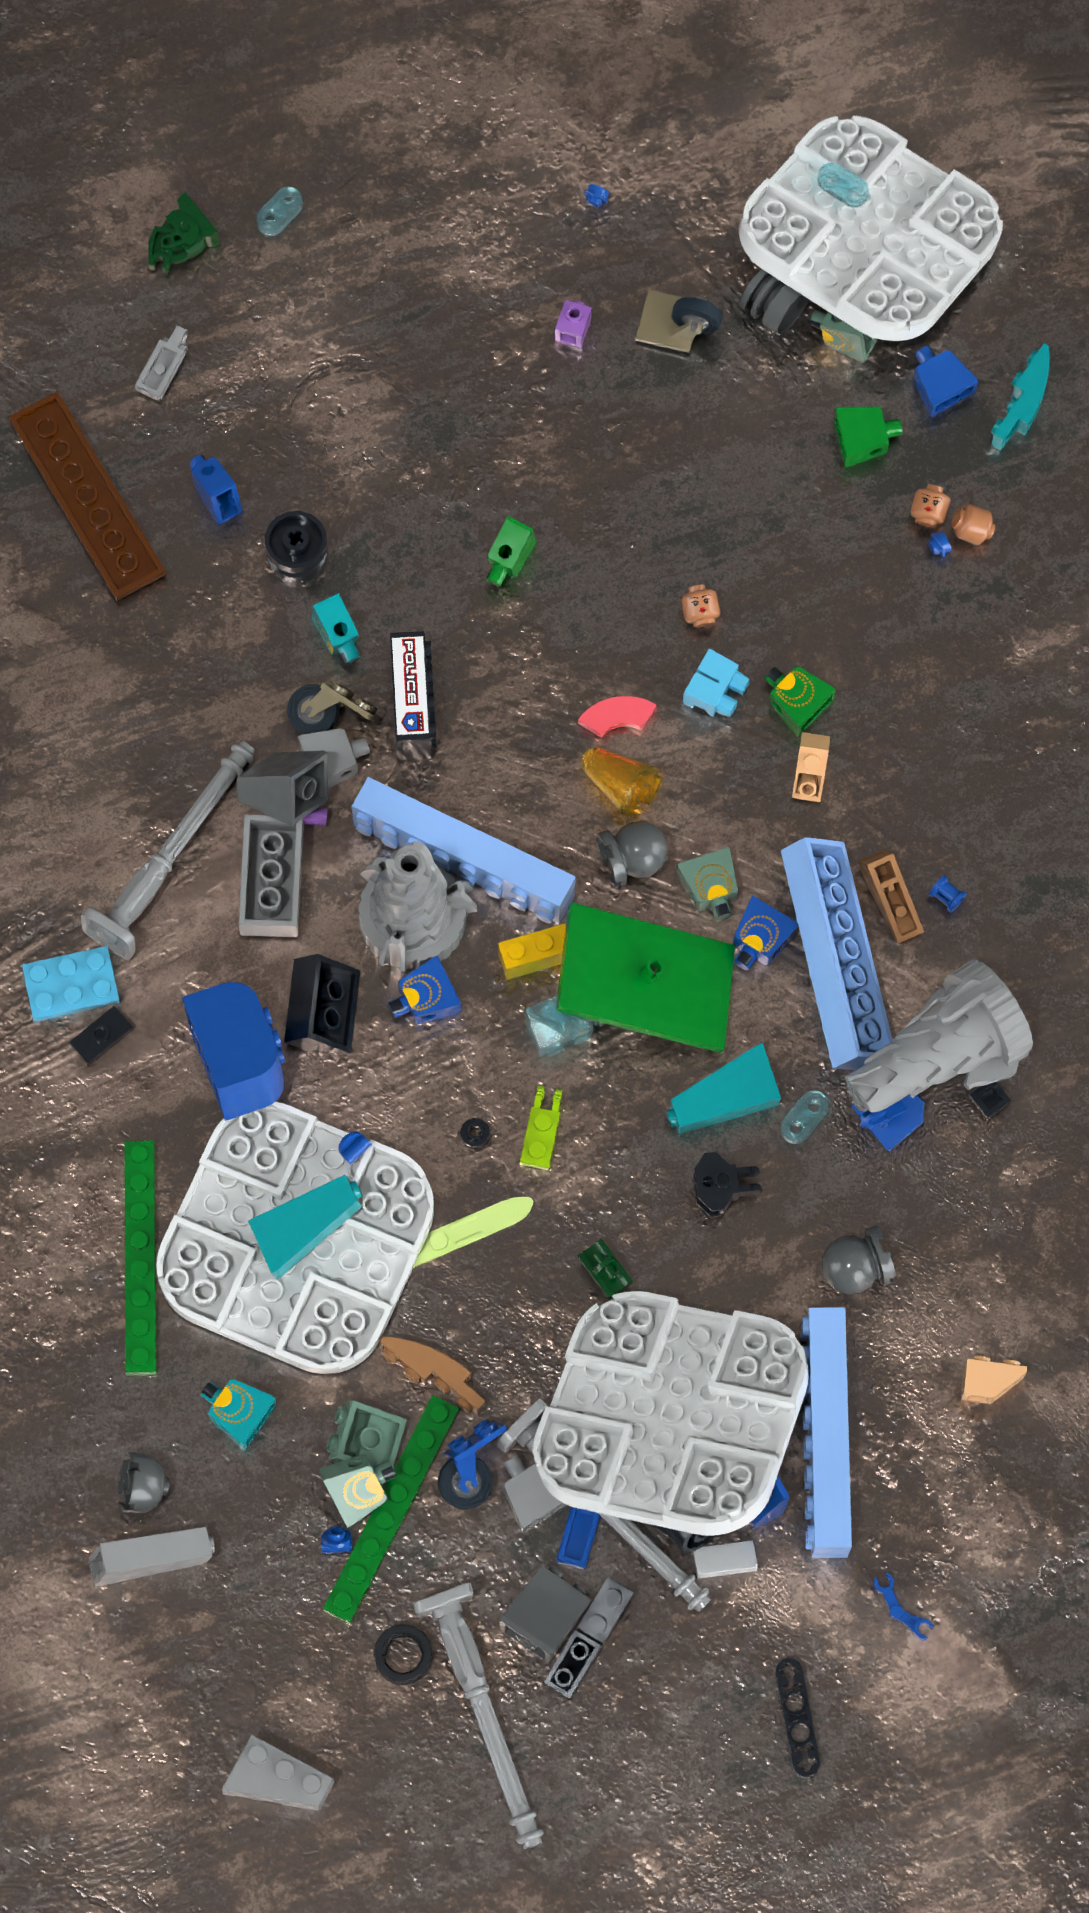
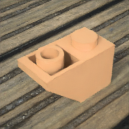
M802 732L792 798L815 802L821 801L830 736Z
M973 1356L972 1359H967L964 1366L961 1400L986 1404L993 1403L1024 1379L1027 1373V1366H1020V1362L1015 1360H1003L1002 1363L990 1362V1358L985 1356Z

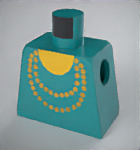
M339 593L313 605L311 619L330 654L333 656L340 653L346 665L361 658L355 646L358 643V631ZM336 633H341L344 636H337Z
M231 1379L224 1389L209 1381L200 1395L213 1404L208 1411L209 1419L244 1451L277 1405L276 1398L235 1379Z

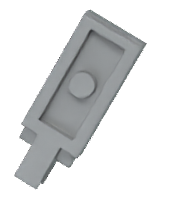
M176 326L170 339L164 337L163 340H159L135 384V391L161 401L185 357L187 346H184L188 338L186 329Z

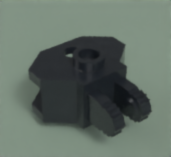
M717 1152L704 1153L694 1169L695 1174L693 1177L697 1205L710 1218L722 1217L731 1202L738 1200L739 1196L754 1195L762 1192V1187L759 1184H738L739 1178H751L760 1174L759 1167L736 1168V1164L730 1165Z

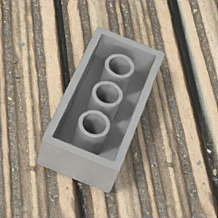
M244 814L239 903V930L241 936L299 937L304 839L303 818L290 826L268 815Z

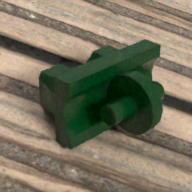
M602 1238L577 1255V1258L608 1300L612 1298V1295L619 1293L633 1283V1280Z

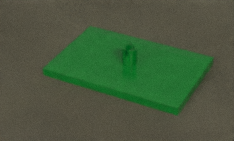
M572 902L568 906L556 1011L721 1053L725 1048L735 945Z

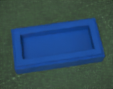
M571 1506L556 1559L557 1563L582 1570L586 1569L600 1518L599 1513Z

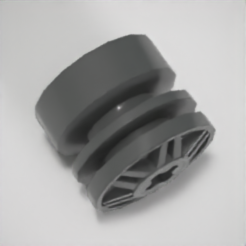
M761 269L744 291L739 307L745 312L750 311V316L756 319L764 314L762 325L775 335L780 336L795 323L805 310L810 299Z

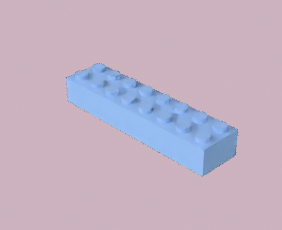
M367 777L352 805L353 825L356 826V830L366 836L374 835L382 839L381 841L386 846L393 849L409 846L413 841L421 842L429 849L435 864L444 868L447 873L451 872L459 876V880L468 881L472 886L476 884L484 888V891L494 898L499 899L501 896L511 901L510 904L521 911L527 909L536 913L537 918L543 922L560 924L575 896V876L374 779Z
M804 837L781 850L783 866L786 871L790 895L796 913V920L802 938L832 1068L857 1070L865 1065L864 1061L892 1041L890 1027L845 843Z
M809 1308L807 1317H802V1324H800V1342H806V1346H803L809 1376L806 1393L803 1401H807V1406H804V1412H802V1429L808 1430V1435H805V1442H803V1460H809V1465H806V1470L804 1471V1490H809L810 1495L806 1496L804 1503L805 1519H810V1525H807V1531H805V1548L811 1549V1558H848L852 1547L845 1308Z

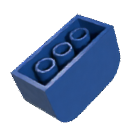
M237 982L223 983L182 997L189 1030L224 1120L227 1121L273 1104L281 1096L284 1089L281 1063H284L285 1059L281 1050L282 1044L278 1032L273 1030L271 1025L273 1022L268 1007L262 1008L256 993L247 985Z

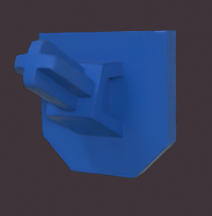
M909 1094L890 1107L873 1113L869 1110L865 1112L859 1111L854 1104L852 1105V1108L862 1121L860 1126L870 1129L887 1151H891L923 1123L925 1102L919 1094L913 1098Z

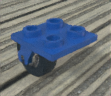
M486 1419L473 1428V1434L466 1438L460 1436L448 1444L450 1449L443 1452L449 1460L442 1466L439 1472L438 1489L442 1498L455 1508L463 1510L476 1508L490 1495L493 1483L491 1471L485 1462L475 1457V1451L508 1430L504 1424L495 1420L490 1422Z

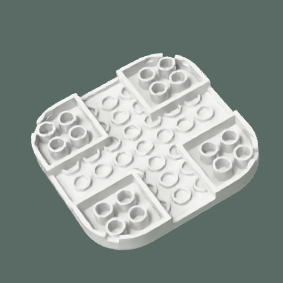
M852 115L851 120H838V116L816 124L796 145L794 153L770 179L766 178L748 198L739 225V237L742 247L752 262L869 337L889 341L915 338L933 326L992 257L1003 227V220H1000L997 213L999 207L993 197L977 183L956 170H953L948 175L907 149L908 140L881 123L861 116Z
M274 1102L260 1110L227 1121L223 1119L212 1133L199 1161L200 1166L177 1215H174L161 1242L157 1255V1275L163 1295L173 1310L184 1319L295 1367L317 1374H334L349 1370L367 1359L378 1346L430 1231L434 1215L433 1193L426 1174L406 1154L374 1140H370L372 1145L350 1165L338 1151L339 1143L348 1134L347 1132L320 1122L316 1116L283 1103ZM343 1175H346L350 1182L356 1180L363 1195L358 1198L362 1207L285 1275L276 1279L270 1272L248 1220Z
M642 1291L618 1293L612 1295V1300L600 1306L597 1303L593 1305L576 1325L565 1354L566 1365L550 1407H545L535 1434L533 1444L534 1460L545 1488L556 1499L575 1508L698 1535L725 1534L751 1522L760 1514L770 1498L808 1385L809 1376L803 1346L795 1338L794 1332L783 1323L766 1316L734 1310L733 1316L679 1305L678 1298Z

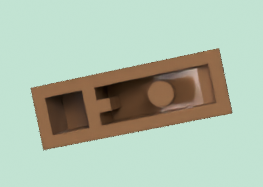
M882 849L858 860L857 862L867 887L896 942L899 944L923 933V927L893 853Z

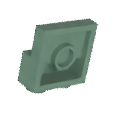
M353 1400L345 1402L344 1406L340 1405L335 1413L334 1422L338 1424L336 1434H332L327 1441L326 1451L330 1452L328 1460L337 1463L364 1454L367 1455L373 1468L388 1460L392 1467H394L407 1419Z

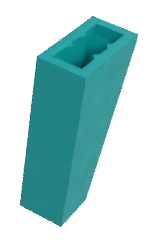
M763 1043L756 1045L671 1099L670 1110L666 1111L671 1128L676 1126L678 1135L779 1106L781 1096Z
M343 1175L248 1220L270 1272L276 1279L285 1275L362 1207L358 1198L363 1195L356 1180L350 1182L348 1177Z

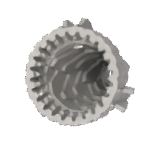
M413 841L409 846L396 849L391 855L388 854L386 857L383 855L378 856L371 865L366 866L360 873L367 881L366 888L360 896L361 902L358 909L360 930L366 945L370 947V951L375 956L380 957L379 964L382 966L385 964L388 966L392 965L399 967L400 972H406V970L417 969L435 956H438L440 962L443 959H447L451 952L457 949L460 939L464 936L466 919L469 918V913L477 912V904L468 896L474 890L472 884L462 880L455 882V878L450 873H447L444 868L435 864L429 849L421 842Z
M972 959L949 973L944 978V987L937 990L929 998L922 1011L901 1032L895 1035L896 1038L864 1061V1066L844 1078L853 1099L852 1103L859 1111L865 1112L869 1110L871 1113L882 1111L909 1094L913 1098L932 1085L944 1083L958 1074L966 1073L963 1084L967 1090L1016 1075L1018 1062L1028 1056L1032 1050V1034L1025 1015L1015 997L991 968L987 967L983 962Z

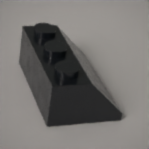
M320 954L294 959L284 1043L306 1051L350 1054L360 970Z

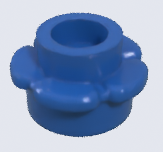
M589 184L587 190L583 191V194L587 197L585 201L593 206L601 207L602 204L609 202L607 200L609 191L600 186Z
M943 531L936 534L931 532L932 539L928 540V545L933 555L939 554L940 557H945L946 553L952 551L946 535Z

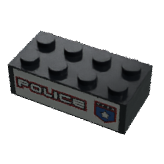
M424 631L390 633L397 761L432 759L431 749H437L431 641H425Z

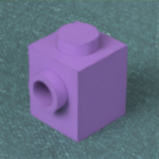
M565 300L555 328V341L582 348L591 322L592 307L587 306L581 301L571 302Z

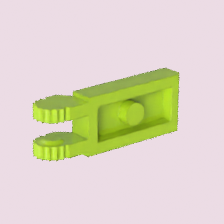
M538 1085L534 1107H531L520 1165L549 1171L560 1119L559 1108L563 1090L556 1089L554 1092L552 1110L541 1109L545 1096V1087Z

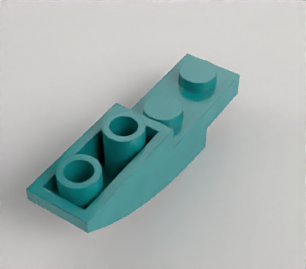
M1044 343L1039 351L1033 350L1026 362L1028 367L1024 372L1019 371L1011 383L1014 389L1012 393L1013 399L1006 409L1008 414L1004 420L998 419L991 430V433L994 435L991 445L1000 451L1015 430L1026 435L1039 411L1049 373L1050 355L1047 344Z

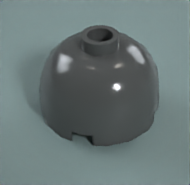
M128 1452L126 1455L130 1460H123L118 1481V1494L124 1493V1503L118 1502L121 1512L146 1513L153 1510L160 1503L162 1495L166 1496L168 1494L169 1478L165 1477L163 1467L152 1456Z

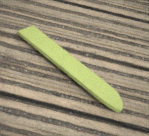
M523 1196L510 1198L429 1232L414 1267L518 1223L530 1213L533 1207V1200L530 1197Z

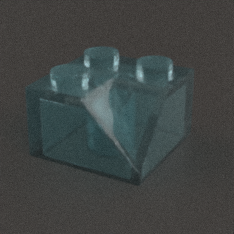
M557 996L525 1009V1028L539 1057L546 1054L548 1057L554 1056L570 1043L577 1045L590 1038L589 1035L593 1034V1020L556 1011Z

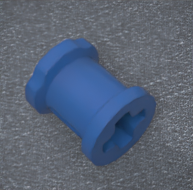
M944 875L937 881L928 895L930 897L935 896L948 907L947 911L952 913L961 904L967 893L964 890L959 891L948 882V877Z

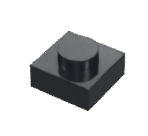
M997 1082L981 1086L969 1095V1099L986 1120L990 1119L1011 1102Z

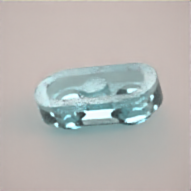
M827 163L820 168L818 172V185L822 190L849 207H860L866 203L869 187L863 179L837 163ZM834 178L836 181L834 183H830L827 181V179ZM856 192L859 194V196L852 197L850 196V193Z
M293 187L280 189L257 214V226L260 232L268 236L279 234L301 211L303 206L301 193ZM286 197L293 198V200L289 202L285 201L284 199ZM268 216H274V217H275L274 220H271V221L266 220V218H267Z
M814 1090L805 1093L784 1117L781 1124V1134L787 1142L792 1144L804 1142L825 1118L829 1109V1101L822 1092ZM810 1104H816L819 1107V1110L816 1112H812L809 1110L808 1106ZM798 1126L801 1131L798 1134H794L790 1131V1128Z

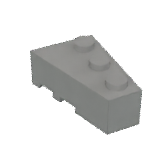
M251 1735L225 1782L222 1792L224 1795L239 1796L251 1798L252 1800H263L320 1811L334 1785V1780Z

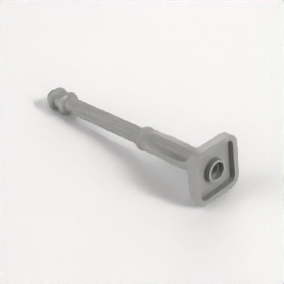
M241 741L239 745L233 744L231 746V755L228 758L221 759L222 767L159 852L152 854L150 860L126 885L111 912L104 915L92 907L86 908L81 915L82 929L85 934L99 944L108 946L109 950L123 959L130 960L136 952L135 938L129 931L128 926L139 917L161 887L167 873L172 870L171 864L234 779L244 773L243 767L246 763H253V753L255 750L248 743Z
M541 1398L538 1399L500 1437L497 1447L503 1453H508L519 1443L523 1448L527 1446L533 1454L535 1434L545 1407L548 1405ZM599 1513L675 1589L674 1596L678 1597L681 1595L688 1602L687 1608L689 1610L695 1608L700 1612L711 1601V1598L708 1596L709 1589H701L694 1582L695 1575L691 1574L688 1576L631 1520Z
M466 1583L415 1602L413 1608L417 1618L433 1615L434 1620L439 1621L448 1659L465 1692L464 1697L470 1699L513 1818L510 1819L509 1823L510 1825H516L519 1834L516 1842L518 1844L523 1843L524 1849L542 1843L540 1837L544 1831L537 1829L534 1821L537 1812L530 1810L487 1693L490 1687L486 1684L484 1669L477 1646L468 1625L460 1613L463 1611L461 1603L467 1602L474 1597L471 1583Z

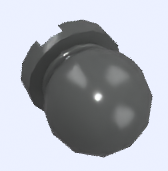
M630 822L623 826L616 836L612 835L609 830L597 833L599 838H596L601 861L602 863H609L612 874L608 875V879L614 888L626 885L628 875L634 878L650 877L660 871L668 859V842L663 831L648 822Z
M877 1225L865 1229L864 1238L854 1235L843 1236L829 1244L822 1255V1274L828 1285L839 1292L849 1295L860 1294L869 1289L876 1279L880 1280L883 1286L895 1282L894 1277H896L892 1258L889 1251L883 1253L879 1240L883 1239L884 1236Z

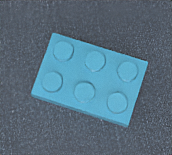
M108 946L22 964L34 1022L120 1003Z

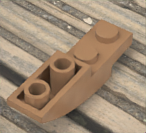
M383 1337L380 1340L381 1355L393 1365L396 1362L405 1369L403 1371L404 1375L416 1384L419 1381L426 1386L434 1378V1385L444 1394L452 1393L458 1399L456 1401L457 1405L469 1414L473 1411L478 1416L486 1408V1401L467 1385L471 1380V1372L452 1358L414 1341L393 1337Z

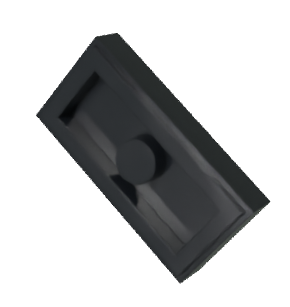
M113 1006L72 1039L69 1045L90 1066L134 1029L118 1009Z

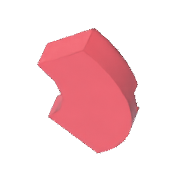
M612 697L600 701L587 709L578 719V724L600 738L610 730L618 727H633L642 730L657 709V705L639 697Z

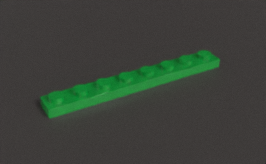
M154 1140L124 1141L126 1375L156 1374Z
M432 1395L394 1469L397 1477L389 1480L384 1488L387 1500L373 1510L323 1607L324 1612L351 1624L459 1412V1407Z

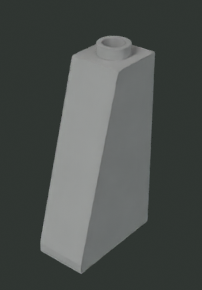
M202 1527L100 1543L89 1557L94 1587L205 1564L212 1557V1553H214V1541L212 1536L208 1535L207 1528Z

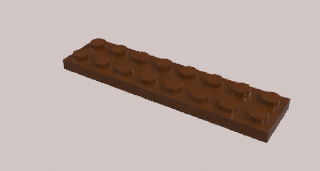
M58 391L8 416L10 424L115 600L118 601L165 576L166 571Z

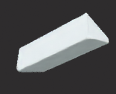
M753 1541L705 1546L693 1551L697 1579L754 1572L758 1569Z

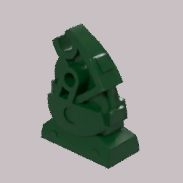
M186 192L177 199L179 209L173 210L165 216L166 221L163 226H155L148 242L150 270H155V264L163 261L162 271L168 273L172 263H182L187 259L197 256L206 246L215 247L221 244L216 228Z

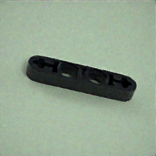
M786 1658L778 1663L775 1670V1680L791 1765L798 1777L809 1779L818 1772L820 1767L817 1741L802 1666L797 1660ZM786 1665H790L791 1670H797V1674L793 1676V1685L800 1684L801 1689L792 1688L783 1692L782 1687L788 1688L789 1686L787 1677L780 1674V1672L785 1670ZM791 1695L800 1696L803 1700V1708L797 1712L789 1710L786 1706V1699ZM803 1725L808 1729L809 1737L806 1741L798 1742L792 1737V1729L795 1726ZM812 1745L813 1750L807 1749L806 1753L808 1760L814 1761L815 1765L810 1767L809 1772H805L804 1767H798L797 1763L802 1761L801 1750L795 1753L794 1748H804Z

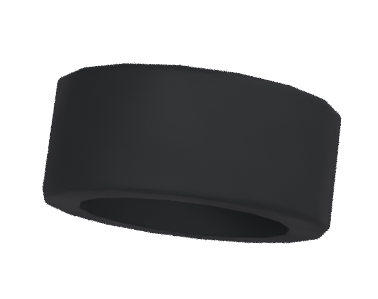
M400 1624L388 1628L380 1635L375 1644L374 1658L376 1667L383 1678L393 1684L408 1685L416 1683L426 1675L431 1666L432 1650L430 1641L421 1630L411 1625ZM400 1637L411 1638L418 1644L421 1650V1659L417 1667L405 1673L396 1672L391 1669L385 1659V1652L389 1643Z

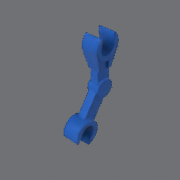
M889 1573L885 1575L889 1581L887 1588L880 1587L875 1577L873 1582L874 1589L883 1595L890 1617L903 1623L917 1639L926 1641L927 1637L919 1633L918 1627L926 1625L929 1629L933 1630L932 1622L910 1615L903 1610L893 1592L894 1579Z

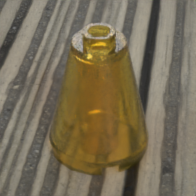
M600 747L588 749L581 758L582 771L621 814L627 818L633 819L643 812L640 810V807L644 803L650 805L660 788L662 777L658 775L660 770L654 766Z

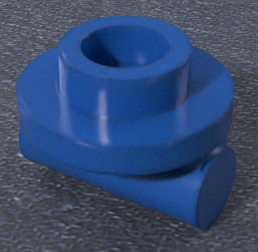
M354 1131L342 1138L338 1151L351 1165L372 1144L360 1132Z
M340 1526L330 1527L321 1535L322 1553L352 1552L351 1533Z

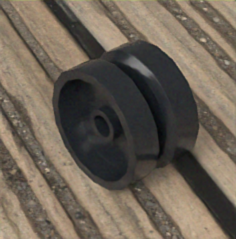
M288 511L277 516L269 524L265 534L267 563L276 576L290 583H306L316 578L325 569L328 561L326 531L321 521L312 514L303 511Z

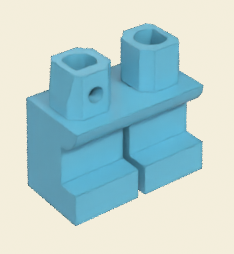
M708 649L697 672H695L684 691L683 704L692 708L695 705L706 710L712 717L715 716L716 712L731 717L738 701L727 696V693L731 689L743 695L749 686L750 678L738 671V664Z

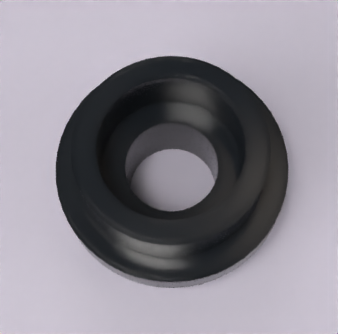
M471 1118L465 1121L461 1127V1139L469 1147H481L489 1139V1126L482 1119ZM472 1128H478L481 1131L478 1136H472L469 1132Z

